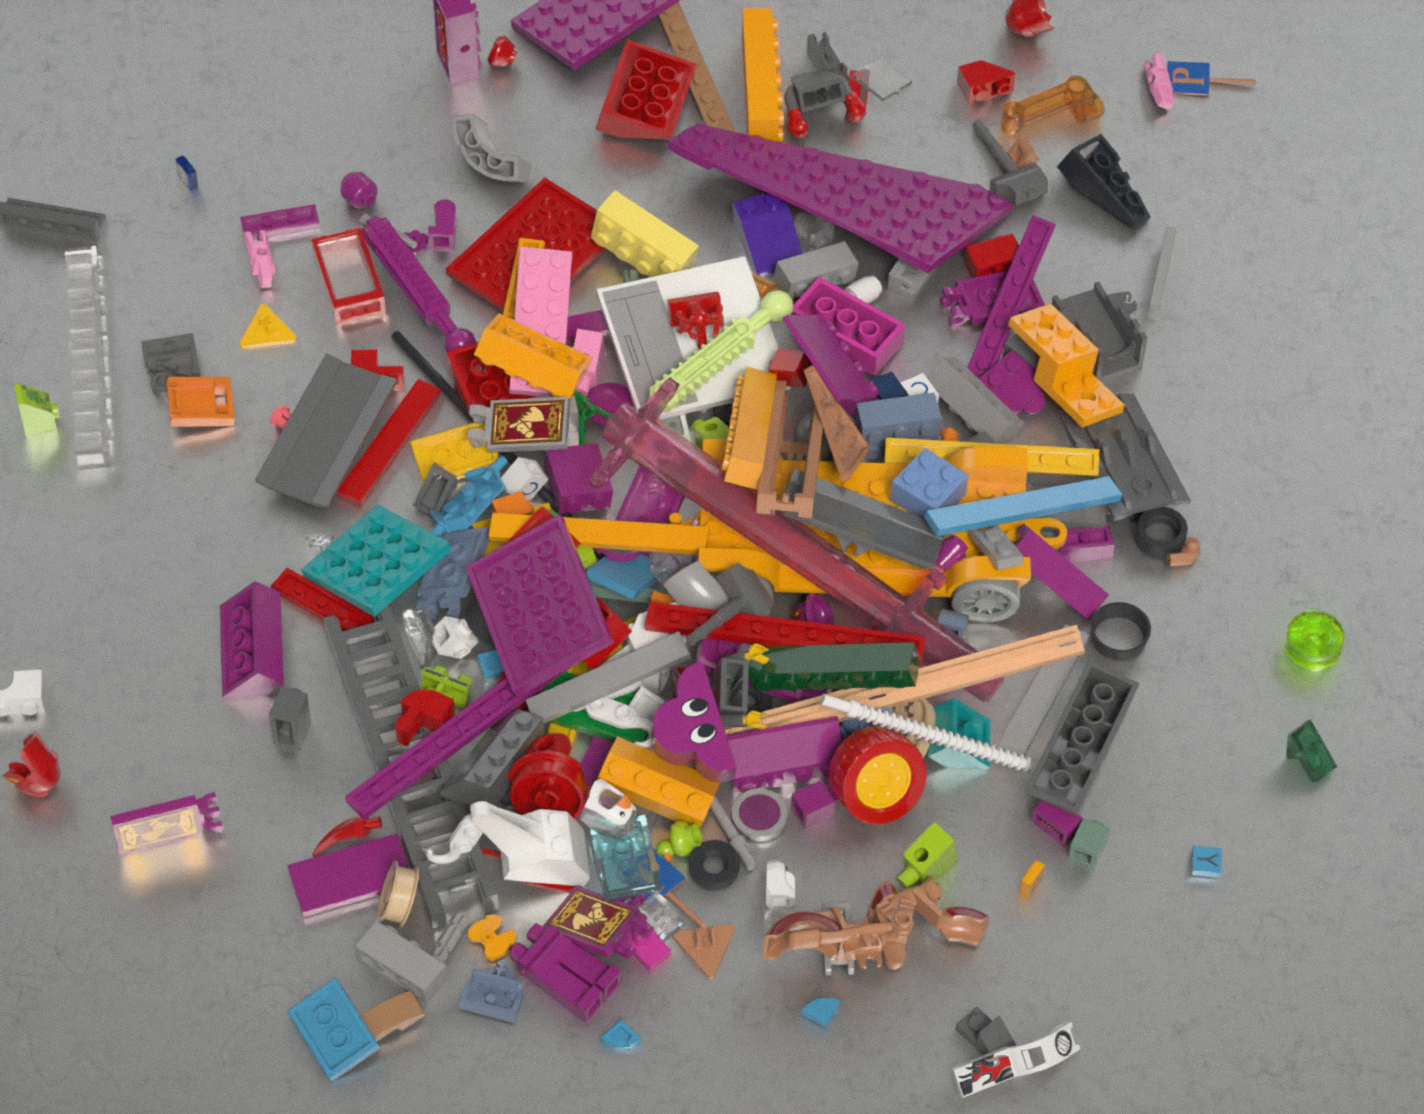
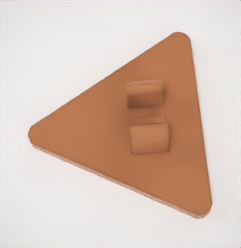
M733 924L678 930L672 933V938L709 979H712L733 936L735 926Z

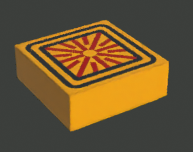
M1038 860L1033 862L1021 879L1019 893L1026 899L1030 898L1043 880L1045 864Z

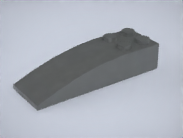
M1088 660L1024 792L1076 816L1129 709L1139 683Z

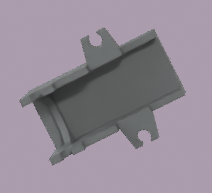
M1095 282L1093 290L1062 300L1059 299L1058 295L1053 296L1052 305L1099 349L1092 374L1103 383L1142 370L1148 338L1144 332H1139L1140 324L1137 319L1132 320L1129 314L1137 309L1135 301L1126 303L1131 302V293L1127 291L1107 295L1100 282Z

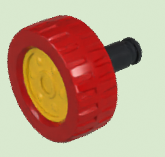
M880 726L867 727L844 738L842 744L832 757L829 767V785L836 800L854 818L870 824L889 823L907 814L920 799L927 778L926 763L921 752L903 734L895 732L893 729L888 730L886 726L883 728Z

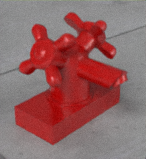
M718 291L667 299L670 326H679L680 328L677 330L679 334L688 333L691 339L696 338L697 347L700 350L702 344L707 345V325H714L713 335H718L719 327H724L725 325L721 296Z

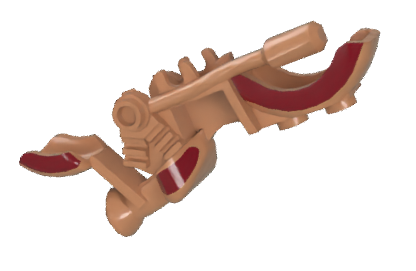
M933 876L926 878L919 886L907 888L897 892L892 882L885 881L875 891L866 916L858 921H845L838 906H833L831 911H800L781 915L771 925L764 937L762 956L768 961H775L789 949L812 948L831 959L835 958L837 962L856 960L860 968L866 969L867 964L865 961L867 959L874 960L876 967H881L883 955L886 966L889 969L897 970L906 961L905 947L908 935L913 930L912 915L914 909L937 930L940 929L941 934L948 941L963 942L969 945H978L983 940L990 917L981 911L968 907H946L942 911L937 906V900L941 898L940 885L935 882Z

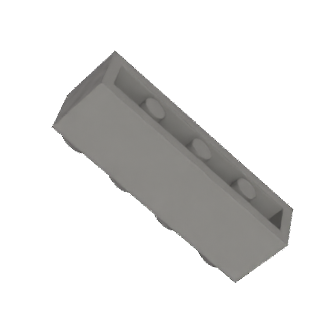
M941 357L927 377L939 394V398L948 404V408L953 413L960 415L966 421L965 425L978 434L985 431L997 444H1010L1024 424L956 357Z

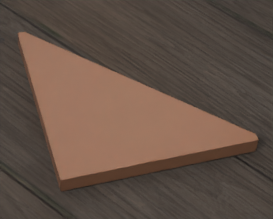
M811 365L804 370L838 472L844 482L853 475L871 447L834 397L816 368Z

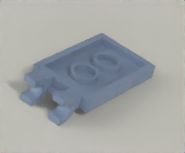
M487 527L451 531L440 536V538L450 543L452 550L424 574L417 595L420 599L416 607L418 610L426 609L424 614L426 620L436 619L438 613L437 602H440L439 606L441 608H449L447 612L448 617H459L461 611L460 598L467 597L472 586L465 567L484 556L490 541V531Z

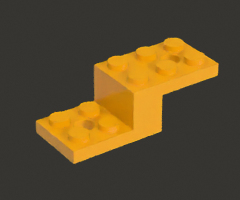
M1051 303L1010 317L1008 326L1040 356L1034 381L1082 428L1123 413L1125 405L1092 374L1099 349Z

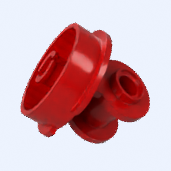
M551 733L536 739L528 746L525 755L512 765L508 774L509 782L512 783L510 798L514 808L520 815L545 809L567 811L576 819L582 809L585 808L584 806L590 796L591 787L586 785L582 766L576 759L569 756L572 746L566 735Z

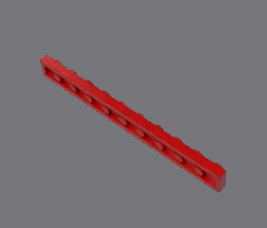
M650 602L645 621V630L669 634L679 632L680 635L688 636L694 632L695 628L702 626L711 619V616L715 615L719 610ZM738 613L705 637L763 646L914 643L920 657V666H922L926 636Z

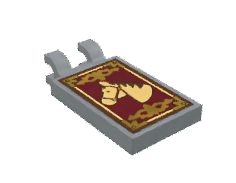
M569 397L491 400L490 408L483 405H470L469 415L474 417L473 422L475 424L485 423V431L475 428L468 429V440L472 441L473 448L487 446L489 453L567 449L571 401Z

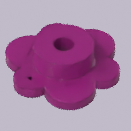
M418 230L404 233L418 244L414 249L408 247L413 254H417L419 250L423 251L427 248L428 235L420 234Z

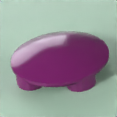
M602 383L593 387L588 392L587 397L593 404L624 421L631 417V411H635L628 388L621 384ZM598 413L590 417L592 421L604 425L607 429H616L619 424Z

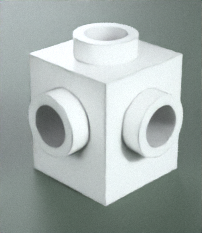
M445 616L428 633L439 655L462 659L478 643L475 634L464 619Z

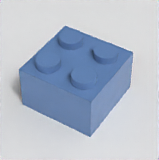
M924 448L892 481L891 501L907 512L924 518L927 510L957 505L967 494L969 475L927 448Z

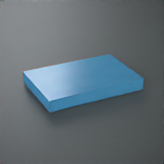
M639 554L636 559L626 562L612 561L604 556L591 566L586 574L590 581L634 600L666 574L668 565L644 554Z
M336 977L287 1011L332 1082L381 1048Z

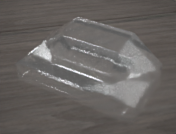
M808 211L795 215L794 226L797 236L805 241L812 250L832 242L835 224Z
M427 608L418 611H403L404 629L420 670L425 667L429 668L434 662L437 650L432 642L435 628Z

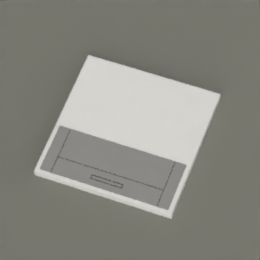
M745 256L596 289V295L640 424L733 403L738 376H744L746 367L769 372L770 361L774 358L778 346L771 326L768 323L756 333L753 349L747 348L746 353H740L739 359H732L731 365L725 364L724 370H718L716 377L710 376L709 382H703L700 390L695 388L694 394L692 396L688 394L685 402L680 400L677 408L674 407L671 409V412H657L652 405H649L650 386H653L656 380L662 381L664 374L670 375L671 369H677L679 362L685 363L686 357H692L694 350L700 351L697 347L696 338L691 339L688 333L679 334L677 332L680 328L679 326H670L667 299L718 291L721 296V305L723 306L724 326L730 327L731 318L739 320L745 316L749 319L761 310L762 301ZM707 325L706 327L707 344L710 338H716V335H713L714 325ZM719 327L720 333H723V327ZM786 386V390L791 389V387Z

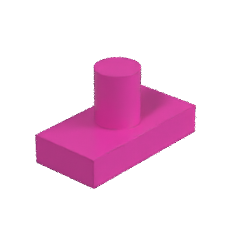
M630 931L628 934L630 941L627 944L635 947L637 950L633 956L649 972L671 956V949L653 931L647 938L634 931Z

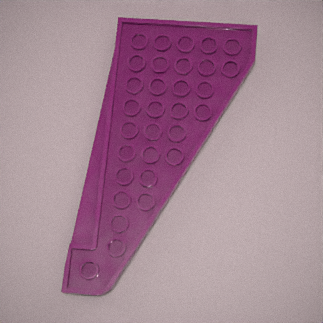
M698 123L686 129L668 142L667 149L686 160L708 170L715 168L851 231L927 274L1010 214L1014 205L1002 196L995 195L979 184L964 183L928 175L925 172H914L873 163L866 159L860 160L832 154L812 147L805 148L773 141L758 135L751 136L714 128L703 123Z

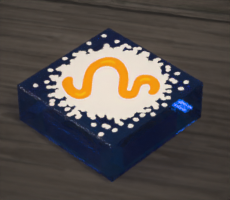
M182 155L176 158L177 173L180 179L190 191L198 188L197 174L194 167L185 156Z

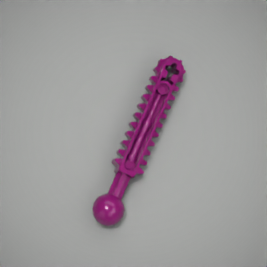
M376 216L367 220V226L362 228L365 241L428 326L435 323L445 336V351L448 352L477 343L473 333L468 329L458 328L449 317L451 305L393 228L390 221L386 217L381 219Z

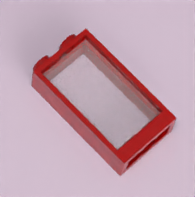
M361 228L311 239L313 257L336 325L386 313L384 294Z

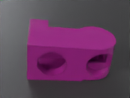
M440 200L434 205L436 227L429 226L428 229L429 249H455L456 205L450 200Z

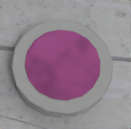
M751 789L742 793L735 800L732 807V823L738 833L749 837V840L755 842L769 841L778 837L788 821L787 805L784 800L774 791L767 789Z

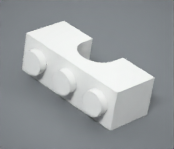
M42 669L14 671L12 684L7 689L0 691V717L10 714L33 715L45 712L46 684Z

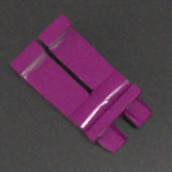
M535 923L527 933V939L534 945L528 949L520 942L517 943L510 950V959L519 966V975L525 979L528 977L534 984L586 1024L603 1005V1002H606L621 985L622 970L613 964L609 967L584 951L568 937L558 933L559 929L551 925L547 929Z

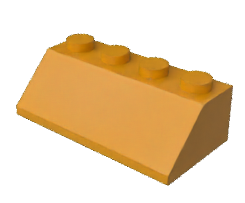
M500 313L485 327L474 353L475 356L479 357L487 365H496L504 369V372L510 376H519L527 380L528 384L535 388H544L550 391L554 397H569V399L576 393L593 361L592 357Z
M620 737L616 738L597 779L605 780L614 788L627 795L633 804L675 822L682 820L690 825L697 824L700 829L720 785V782H713L704 778L693 768L686 765L670 764L662 760L655 752ZM609 789L604 790L607 793H610L614 796L621 798L620 795L616 794L615 792Z

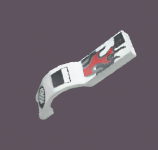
M1067 1021L1057 1025L1052 1032L1032 1042L1002 1047L950 1068L959 1096L964 1098L1013 1077L1047 1069L1079 1051L1080 1046L1074 1042L1070 1030L1073 1028L1072 1022Z

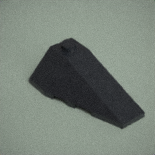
M1102 134L1073 148L1057 166L1072 186L1133 228L1149 220L1151 216L1139 193L1132 190L1128 182L1131 179L1128 172H1123L1118 163L1121 160L1118 153Z

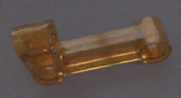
M1075 75L1069 77L1063 84L1022 101L1006 103L1002 110L1000 128L1004 133L1014 135L1019 133L1023 127L1067 109H1070L1078 123L1083 124L1104 115L1105 107L1103 101L1090 87L1087 80Z

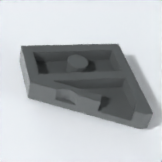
M193 333L141 341L145 367L147 369L168 371L185 377H201Z

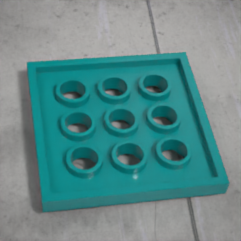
M376 505L306 564L301 571L308 580L375 617L452 549L448 541L392 511Z

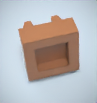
M1018 137L1007 152L1019 168L1033 163L1036 164L1039 161L1034 148L1023 137Z

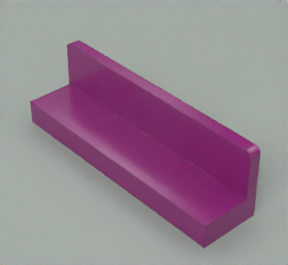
M1023 523L1016 531L1022 537L1015 546L1022 553L1023 557H1030L1031 573L1086 619H1089L1109 594Z

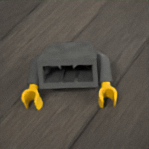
M753 644L749 652L744 650L721 658L710 678V686L724 727L738 728L747 727L748 725L749 727L761 730L767 727L766 725L759 724L760 718L767 716L766 713L750 711L748 715L746 713L748 707L750 660L766 664L769 658L762 654L768 651V648L759 644Z

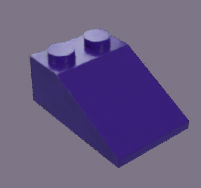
M766 193L733 202L732 222L757 278L775 273L777 261L803 254L786 201Z

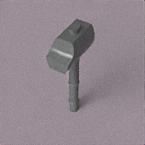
M976 120L973 123V127L1007 172V174L990 180V191L995 195L1002 196L1014 205L1033 201L1039 196L1047 194L1048 180L1042 169L1035 163L1019 168L1003 149V146L993 137L989 128H986L981 120Z
M737 563L716 576L731 602L687 636L686 640L689 645L693 646L700 640H704L713 630L721 627L722 624L738 613L761 615L775 604L754 570L746 569L740 563Z

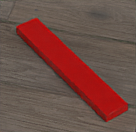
M417 379L338 489L337 496L357 506H362L441 395V388Z

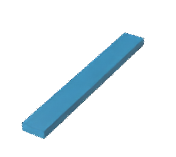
M1110 476L927 510L924 518L936 536H942L1119 502L1123 494Z

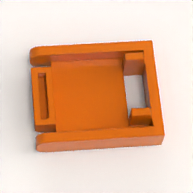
M230 377L167 378L166 386L171 426L234 425ZM215 395H225L226 405H218L216 410Z

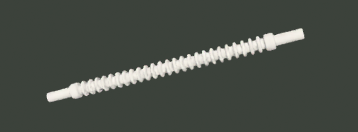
M823 694L820 699V705L845 712L847 717H857L860 721L865 719L866 723L872 721L873 725L879 723V726L882 728L886 725L888 730L893 728L895 732L901 731L902 734L908 732L910 737L915 734L917 739L921 737L923 741L929 739L930 743L936 742L938 746L943 744L945 748L951 747L952 750L958 748V751L961 753L965 750L967 755L971 753L973 757L979 755L980 759L986 757V760L989 762L992 760L995 764L1000 762L1001 766L1007 764L1008 768L1014 767L1017 771L1021 769L1023 773L1028 771L1030 775H1033L1039 762L1036 758L1032 760L1030 756L1024 758L1023 754L1017 755L1014 751L1010 753L1008 749L1003 751L1002 747L996 749L995 745L989 746L986 742L982 744L980 740L975 742L973 738L960 737L958 733L953 736L952 731L947 733L945 729L939 731L938 727L932 728L930 724L926 726L923 722L918 724L917 720L910 721L908 717L903 720L902 715L897 717L895 713L889 715L888 711L882 712L880 708L874 710L873 706L867 708V705L864 703L860 706V702L852 699L845 701Z

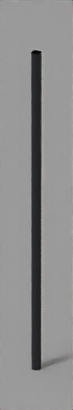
M395 331L391 338L438 388H441L444 395L471 423H474L457 392L400 331ZM499 452L507 459L510 465L518 458L513 452ZM543 485L537 494L546 503L549 502L551 509L558 514L552 493ZM571 513L560 514L562 517L575 518ZM593 549L595 556L599 560L606 556V554H603L602 552L598 554Z

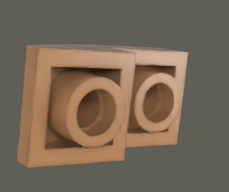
M410 990L374 1006L361 1014V1017L375 1039L379 1041L397 1028L403 1031L426 1014L414 992Z

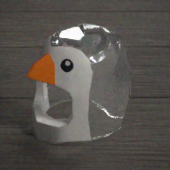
M599 779L594 782L590 790V796L584 806L580 820L591 830L602 836L622 839L634 829L637 809L627 795L614 788L605 780Z

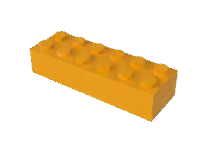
M743 8L742 55L747 135H758L764 139L783 142V127L779 126L784 125V115L781 108L778 109V107H782V92L777 90V88H781V73L776 71L780 70V55L775 53V51H779V37L774 35V33H778V20L773 18L772 8Z

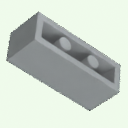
M843 241L777 261L774 280L782 291L789 294L791 299L800 298L818 277L825 279L835 286L842 283L847 284L855 280L859 262L846 242Z
M375 921L355 945L358 961L406 992L412 990L417 999L425 1004L428 1003L447 980L446 965L439 956L435 954L430 955L423 951L421 946L414 940L404 939L390 925L384 926Z

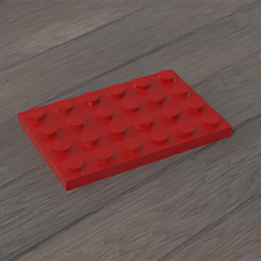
M544 177L446 267V275L504 312L519 239L545 241V249L572 252L571 282L606 249L591 239L597 210Z

